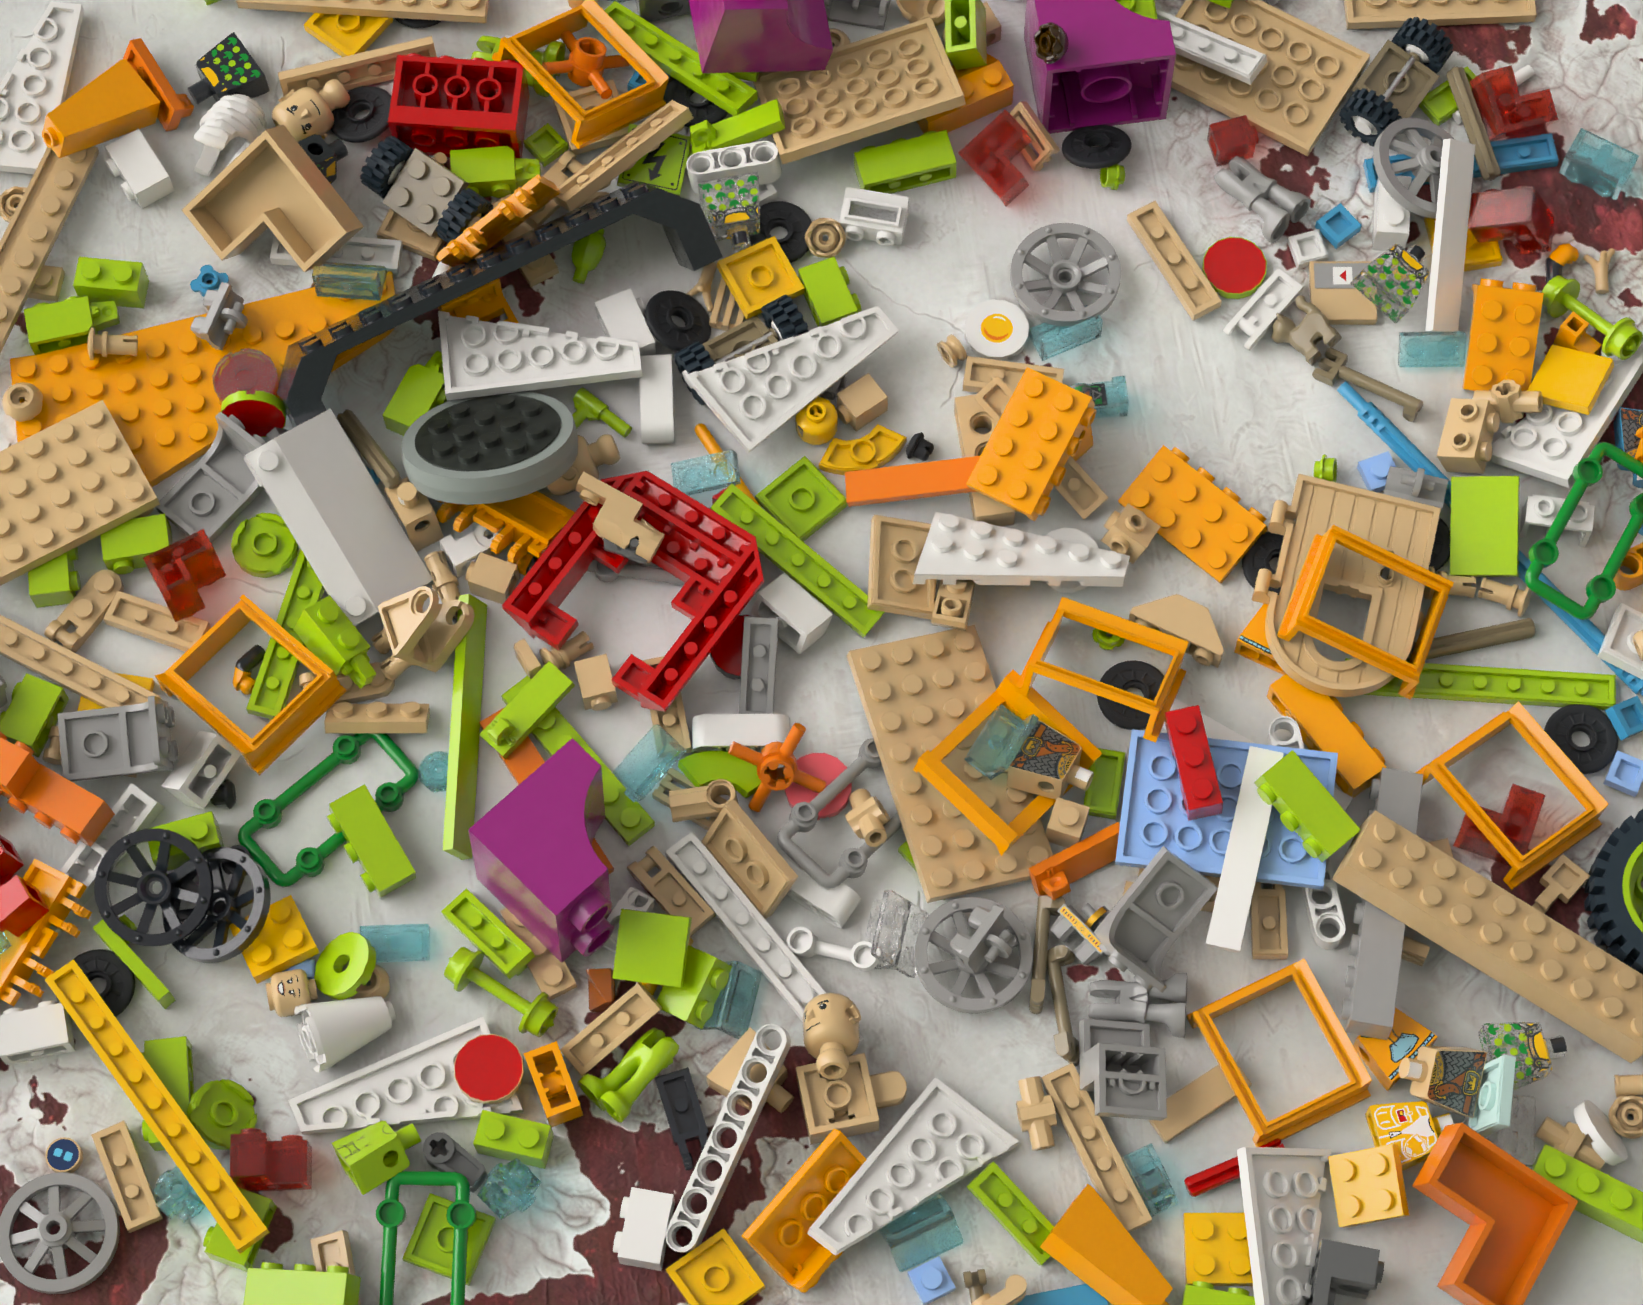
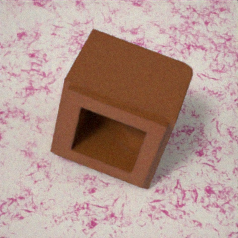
M611 968L587 969L589 1010L591 1012L605 1011L616 1002L615 979H612L613 970Z

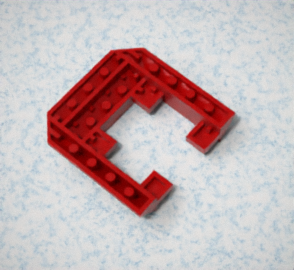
M642 471L605 478L600 481L643 503L637 520L641 521L643 518L656 530L665 534L651 562L685 582L684 586L671 601L672 608L692 621L656 668L631 654L612 678V684L639 701L642 708L666 712L764 583L755 536L651 472ZM584 501L502 605V609L533 639L538 637L558 651L579 625L577 619L558 607L586 573L591 562L596 560L619 574L630 560L606 551L603 539L593 530V523L603 506L600 503L594 506Z

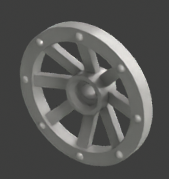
M1402 118L1386 127L1375 142L1373 161L1376 173L1385 190L1402 207L1419 216L1436 218L1443 140L1454 138L1444 129L1427 120ZM1405 134L1414 146L1393 139V137ZM1421 136L1430 139L1431 144L1428 145ZM1389 149L1412 158L1391 164ZM1411 170L1415 178L1408 189H1406L1395 174ZM1472 177L1471 193H1472V190H1473V177ZM1424 182H1430L1432 202L1416 196Z
M1074 223L1051 224L1029 234L1016 249L1010 272L1013 293L1023 309L1034 318L1055 326H1078L1101 316L1115 300L1121 278L1120 262L1112 245L1095 230ZM1070 238L1077 240L1069 260H1063L1057 239ZM1044 242L1047 243L1053 262L1052 267L1030 254ZM1087 244H1089L1098 251L1102 258L1079 268L1080 259ZM1024 263L1048 279L1024 282L1022 277ZM1108 268L1109 281L1107 286L1083 281V279ZM1066 279V280H1068L1069 282L1064 283V282H1061L1060 280ZM1052 290L1044 305L1037 302L1029 293ZM1077 291L1097 295L1100 298L1091 305L1084 307ZM1066 296L1074 311L1054 310L1061 297Z
M965 897L941 905L924 921L915 944L914 962L922 985L935 1000L958 1012L980 1014L991 1012L1007 1005L1021 992L1031 972L1033 949L1025 926L1011 910L990 899ZM994 905H997L1004 909L1005 913L1003 916L1009 922L1010 926L1008 929L1013 935L1007 944L1011 949L1018 946L1019 968L1017 969L995 961L990 963L985 960L976 974L968 971L963 960L952 952L950 947L951 941L937 933L935 929L943 921L952 917L957 933L962 932L970 936L963 913L972 912L976 906L992 910ZM928 942H931L955 958L929 964L927 957ZM959 970L960 973L951 992L944 988L934 976ZM987 971L1012 979V982L1005 989L995 994L984 972ZM969 977H974L984 998L961 997Z
M58 1172L37 1177L18 1189L2 1211L0 1216V1257L12 1276L34 1291L46 1294H65L79 1290L95 1281L107 1269L116 1253L120 1236V1223L116 1208L101 1187L81 1175ZM60 1187L83 1191L65 1211L60 1212ZM48 1190V1214L44 1215L27 1202L39 1193ZM93 1199L100 1206L104 1216L102 1220L72 1222ZM19 1212H22L38 1224L37 1228L12 1234ZM55 1225H60L59 1232L51 1235V1228ZM105 1231L104 1241L98 1255L75 1238L76 1233ZM40 1239L25 1266L22 1267L15 1256L13 1247ZM68 1247L90 1263L81 1272L68 1277L64 1249ZM49 1249L52 1250L57 1279H45L33 1275Z

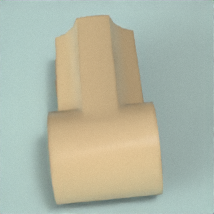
M717 779L708 784V786L669 791L673 822L713 816L717 818L726 804L714 803L713 801L717 796L728 795L730 799L726 803L735 800L739 804L734 786L725 779Z

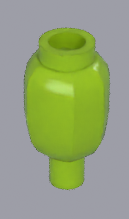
M604 229L574 242L572 262L576 269L573 281L584 284L588 272L593 271L598 266L606 246V240L603 236Z

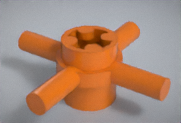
M570 30L564 31L560 38L570 51L568 60L543 62L542 66L550 75L568 73L569 79L579 86L588 87L593 85L602 99H608L612 95V90L602 77L604 69L629 67V62L622 55L605 56L607 49L597 39L583 37L577 40Z
M794 723L784 742H771L762 749L761 753L735 741L730 745L728 754L757 766V775L761 783L748 805L751 810L760 812L772 790H784L792 782L817 793L824 790L826 781L797 768V760L793 752L806 731L802 724ZM778 764H782L784 767L778 768Z

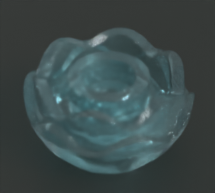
M434 751L425 756L419 765V780L432 792L446 791L448 752ZM438 768H441L442 772L437 773L436 770Z

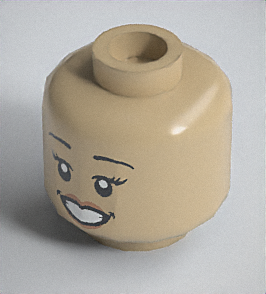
M302 969L275 973L271 977V983H266L270 1011L275 1010L280 1017L294 1016L296 1006L309 1004L311 1000L318 999L315 978L308 980L306 972Z

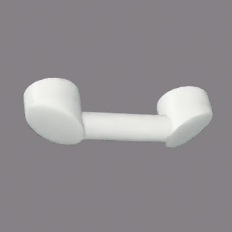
M796 927L787 936V946L795 955L801 958H811L816 954L852 962L863 972L873 970L880 959L879 950L868 941L859 942L853 948L818 941V938L805 927Z

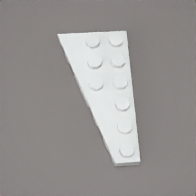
M50 2L32 31L34 35L25 49H21L16 57L17 63L11 72H7L0 83V171L34 174L48 147L43 140L42 131L46 115L66 99L84 14L82 4Z
M875 306L842 318L840 321L811 329L809 332L796 337L792 336L750 351L735 359L714 364L713 367L702 371L692 372L685 375V379L744 450L749 453L894 337L899 330L881 308Z
M438 311L447 401L643 377L639 342L603 336L597 339L579 336L577 332L566 331V334L550 332V329L545 327L501 320L497 323L479 321V317L466 315V318L450 316L449 312Z
M1643 339L1637 351L1626 360H1621L1616 356H1606L1601 350V356L1614 360V368L1589 415L1543 404L1541 413H1526V417L1514 427L1509 425L1500 432L1501 437L1492 444V457L1489 462L1569 488L1574 481L1572 473L1574 466L1582 459L1589 457L1592 449L1597 445L1643 373Z
M935 512L914 574L913 584H925L926 579H939L943 581V585H956V580H973L978 585L1030 586L1031 581H1047L1048 586H1061V581H1078L1082 586L1123 587L1130 556L1115 551L1085 546L1080 543L1054 539L1049 536L1023 532L1018 529L988 524L983 521L957 517L952 514Z
M480 1017L288 1100L302 1135L364 1129L380 1121H386L389 1126H398L411 1123L418 1124L481 1117L482 1110L503 1115L524 1113L516 1092L511 1098L499 1104L477 1103L471 1101L461 1092L455 1080L454 1062L458 1051L467 1041L479 1035L490 1034L484 1017Z
M935 1077L812 1224L807 1234L836 1256L1017 1147L1019 1141Z
M1243 1147L1237 1149L1255 1305H1305V1300L1310 1298L1312 1285L1308 1284L1310 1268L1315 1266L1322 1218L1319 1203L1321 1193L1326 1190L1327 1179L1323 1176L1325 1162L1329 1161L1328 1156L1331 1155V1149Z

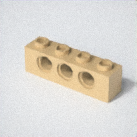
M975 395L955 397L954 415L962 458L981 456L997 425L973 398ZM979 427H985L990 432L986 434H979L975 431V429ZM969 492L973 520L997 526L1014 524L1015 512L1019 511L979 492Z

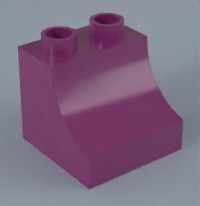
M689 0L702 73L819 71L826 69L833 52V45L824 0Z
M1026 0L1025 47L1038 119L1049 134L1074 131L1086 126H1115L1166 119L1176 59L1170 21L1141 16L1123 7L1116 0ZM1053 22L1065 30L1069 45L1062 59L1055 63L1046 64L1044 60L1036 56L1037 46L1034 42V35L1039 30L1040 25Z
M573 738L468 829L477 879L561 963L576 950L584 957L592 955L606 943L614 931V926L607 921L612 912L608 868L601 862L592 848L595 834L605 819L601 765Z

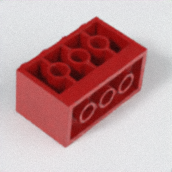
M416 53L397 55L388 118L391 136H395L412 149L417 148L430 156H435L436 153L441 152L446 157H450V150L508 146L514 151L515 158H522L530 96L525 68L514 60L500 62L487 61L483 58L456 59L447 55L426 57Z

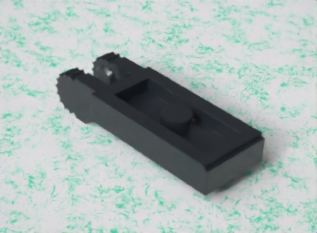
M687 1067L655 1077L675 1146L678 1145L686 1171L693 1169V1159L691 1153L688 1152L686 1143L699 1139L702 1153L708 1140L707 1136H709L690 1071Z

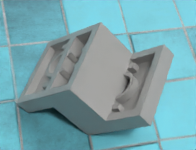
M1085 1018L1079 1021L1080 1090L1094 1091L1095 1116L1158 1121L1167 1118L1165 1048L1150 1047V1024Z

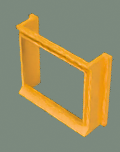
M585 0L580 6L514 36L501 38L498 52L492 55L494 61L502 62L504 60L516 59L576 121L571 142L578 149L629 126V124L642 120L666 105L663 97L669 76L594 0ZM589 21L647 83L585 111L530 52L548 45L552 41L561 39V34L566 30L574 33L587 27Z
M1332 525L1323 536L1316 534L1313 538L1277 637L1289 642L1298 631H1301L1403 680L1398 694L1411 699L1419 683V678L1445 608L1449 591L1453 587L1454 582ZM1335 542L1436 590L1409 663L1308 615Z
M243 594L239 597L241 600L166 672L154 676L160 683L162 691L169 697L174 694L238 750L244 756L250 768L260 776L346 692V689L340 684L331 668ZM251 620L317 676L253 739L187 683L196 672Z
M1062 597L1051 622H1047L1015 686L1014 692L1027 696L1037 674L1150 714L1143 738L1156 743L1165 723V712L1170 711L1186 674V670L1180 668L1189 642ZM1065 617L1172 655L1173 659L1154 701L1044 662L1060 629L1062 618Z
M1014 669L1003 679L996 691L931 752L927 750L922 754L913 768L916 773L922 774L997 846L1001 856L1055 804L1056 800L1038 795L1007 825L941 761L1001 704L1029 730L1037 719L1078 743L1082 747L1079 766L1089 770L1102 755V752L1032 686L1027 696L1014 692L1020 675ZM1068 785L1063 796L1073 787V785Z
M1519 701L1507 712H1502L1416 772L1423 774L1422 786L1435 777L1511 865L1512 868L1503 879L1511 890L1602 825L1598 818L1609 805ZM1511 724L1586 809L1584 813L1525 855H1522L1447 769Z
M1304 958L1186 1015L1192 1029L1199 1027L1253 1126L1255 1134L1252 1140L1256 1147L1267 1144L1276 1138L1284 1140L1371 1096L1368 1087L1372 1079ZM1294 980L1350 1082L1267 1122L1212 1019Z

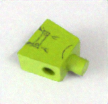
M380 1121L331 1144L345 1174L361 1194L364 1195L408 1168L410 1162L405 1150L419 1144L421 1138L412 1123L394 1132L386 1121Z

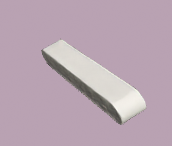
M1288 716L1275 718L1269 727L1268 745L1304 749L1298 723ZM1280 729H1285L1293 737L1288 741H1281L1275 737L1274 733ZM1330 857L1326 861L1323 890L1301 887L1313 939L1320 948L1325 950L1337 948L1342 943L1346 931L1336 882L1332 880L1334 873ZM1323 891L1330 896L1331 901L1325 905H1320L1313 900L1312 895L1315 892ZM1325 924L1334 925L1339 934L1333 938L1324 937L1320 932V927Z
M766 1024L762 1026L753 1039L667 1228L666 1242L674 1251L688 1253L702 1243L790 1049V1035L779 1025ZM770 1032H779L782 1038L781 1045L776 1050H768L765 1046L766 1036ZM756 1064H764L767 1069L766 1078L760 1083H754L750 1078V1071ZM742 1096H748L752 1101V1108L748 1114L740 1116L735 1109L736 1101ZM732 1128L737 1134V1141L731 1148H725L721 1144V1134L726 1129ZM712 1161H718L722 1166V1174L715 1181L709 1180L706 1176V1167ZM701 1193L707 1199V1207L702 1213L696 1214L691 1208V1200L695 1195ZM687 1226L692 1232V1240L687 1246L682 1247L676 1241V1233L681 1227Z

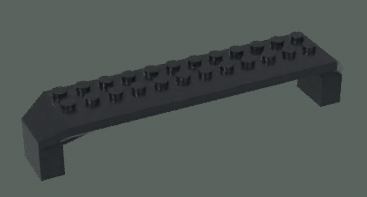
M635 181L482 253L467 263L464 262L289 345L277 395L286 408V413L293 428L327 411L321 398L338 354L632 214L662 225L680 266L696 271L723 258L701 205L662 189Z

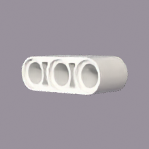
M759 141L701 151L692 154L686 162L691 188L699 194H710L769 184L779 179L782 174L777 146L770 141ZM751 175L756 176L758 179L754 180V184H752V181L747 182L748 177ZM729 179L735 182V184H731V189L729 185L725 186V182ZM743 180L744 185L738 186L737 181ZM706 183L711 184L713 187L709 188V192H707V189L702 190L703 185ZM715 184H720L722 188L715 190L714 186Z
M672 354L640 355L643 377H639L642 444L675 443Z
M783 714L697 715L692 719V752L695 754L703 751H728L732 742L735 741L761 753L767 744L785 741L790 732V717Z
M779 847L777 849L778 853L798 875L797 880L786 896L831 925L842 928L860 903L861 897L844 883L830 889L822 887Z

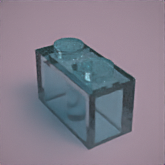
M1581 128L1563 160L1559 173L1571 182L1581 183L1594 189L1600 196L1610 197L1617 201L1635 168L1639 155Z

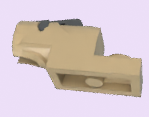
M583 471L577 482L576 491L580 493L579 497L585 502L597 506L598 503L603 505L593 523V530L603 539L604 549L642 564H650L665 534L656 530L643 518L641 521L637 520L643 503Z

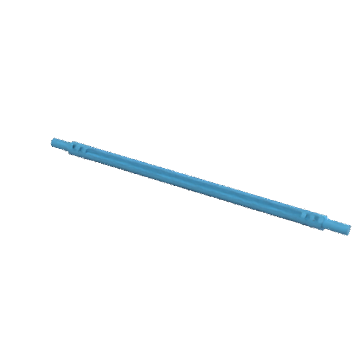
M1347 382L1339 386L1337 391L1358 411L1357 416L1414 472H1417L1418 468L1425 469L1424 474L1449 480L1372 402L1367 403ZM1449 480L1444 503L1451 509V481ZM1519 550L1518 577L1525 583L1526 571L1531 561ZM1541 572V574H1540V576H1539V580H1541L1542 582L1546 583V584L1549 585L1550 587H1552V588H1554L1555 590H1557V591H1559L1560 593H1562V592ZM1537 595L1598 656L1605 635L1589 619H1577ZM1602 660L1636 695L1640 693L1643 696L1642 679Z

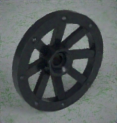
M155 828L135 831L113 844L105 853L98 866L94 884L96 904L101 917L108 927L121 938L142 946H165L178 942L190 935L206 917L212 903L214 891L210 865L198 846L179 833ZM160 841L155 870L151 868L137 847L138 844ZM171 845H174L181 849L190 860L167 874ZM125 852L129 854L141 872L142 876L140 878L112 871L117 861ZM196 869L199 878V893L175 887L174 883ZM157 881L162 885V890L159 894H155L152 889L153 884ZM109 882L137 888V893L112 906L109 895ZM172 897L196 904L190 916L183 923H181L170 901ZM142 902H146L137 931L126 925L118 917L123 912ZM160 905L172 930L160 934H148L157 906Z
M228 847L212 848L203 852L210 865L214 883L212 903L204 918L207 920L188 938L172 944L181 954L202 963H219L242 953L257 938L269 913L271 900L270 885L263 868L249 855ZM222 862L237 864L228 889L226 888L220 865ZM196 869L174 883L175 887L199 893V885L192 881L198 875ZM246 873H248L253 889L238 896ZM173 897L170 899L180 921L184 922L194 908L179 910L181 899ZM253 903L250 916L246 920L240 915L241 909ZM162 911L164 930L168 932L172 929ZM233 923L241 931L227 942L229 925ZM216 928L213 948L196 947Z

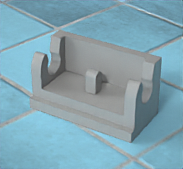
M824 0L828 21L884 30L891 0Z

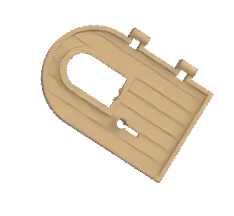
M1298 474L1291 506L1283 500H1276L1271 512L1267 532L1284 536L1276 572L1272 574L1268 569H1260L1252 595V601L1268 604L1265 618L1266 640L1277 664L1290 678L1307 689L1334 697H1354L1368 694L1380 689L1395 678V676L1355 657L1341 662L1329 660L1317 651L1313 637L1301 631H1298L1289 642L1277 637V633L1316 534L1323 536L1332 525H1335L1428 570L1441 508ZM1284 519H1296L1295 526H1293L1294 524L1284 522ZM1335 542L1308 615L1317 619L1323 589L1336 592L1337 594H1348L1353 598L1358 597L1370 600L1362 641L1406 661L1413 645L1425 585L1390 569L1387 580L1381 577L1384 565ZM1269 587L1276 589L1281 587L1280 594L1268 591Z

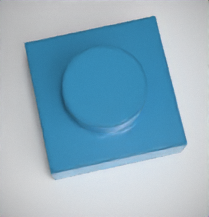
M1341 203L1317 220L1315 228L1320 230V233L1335 249L1359 233L1362 227Z
M1638 696L1605 710L1621 741L1643 732V705Z

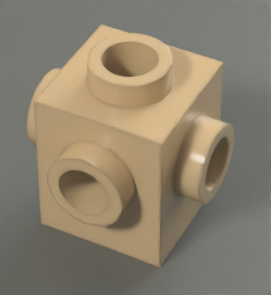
M1128 503L1121 513L1114 510L1103 526L1108 531L1101 541L1110 547L1112 551L1129 555V562L1134 564L1148 547L1161 526Z

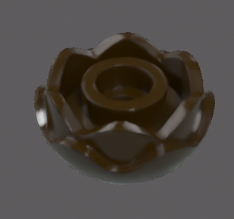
M1053 22L1040 25L1039 30L1034 35V42L1037 46L1036 56L1044 60L1046 64L1058 62L1068 50L1069 41L1067 33L1061 26Z

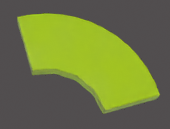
M703 751L689 755L679 760L678 768L695 787L708 786L714 780L725 779L731 782L738 793L748 798L756 792L761 783L757 775V766L728 754V751Z

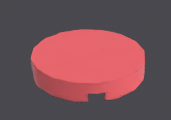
M811 753L797 760L798 770L826 781L825 788L847 769L838 758L826 753ZM794 782L785 789V794L791 808L800 802L810 803L819 794ZM852 782L818 813L817 820L834 817L847 806L849 796L852 793Z

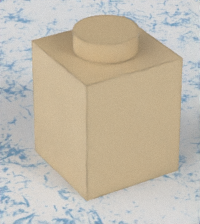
M867 373L837 393L836 411L838 417L845 425L849 423L855 431H858L888 411V397L871 375Z
M480 552L476 562L472 561L469 564L465 579L468 581L471 594L503 605L516 588L520 575L516 564Z
M607 654L574 661L585 710H604L609 708L612 703L618 702L615 686L612 684V674Z
M1057 797L1046 830L1048 841L1066 848L1080 842L1088 820L1090 807Z

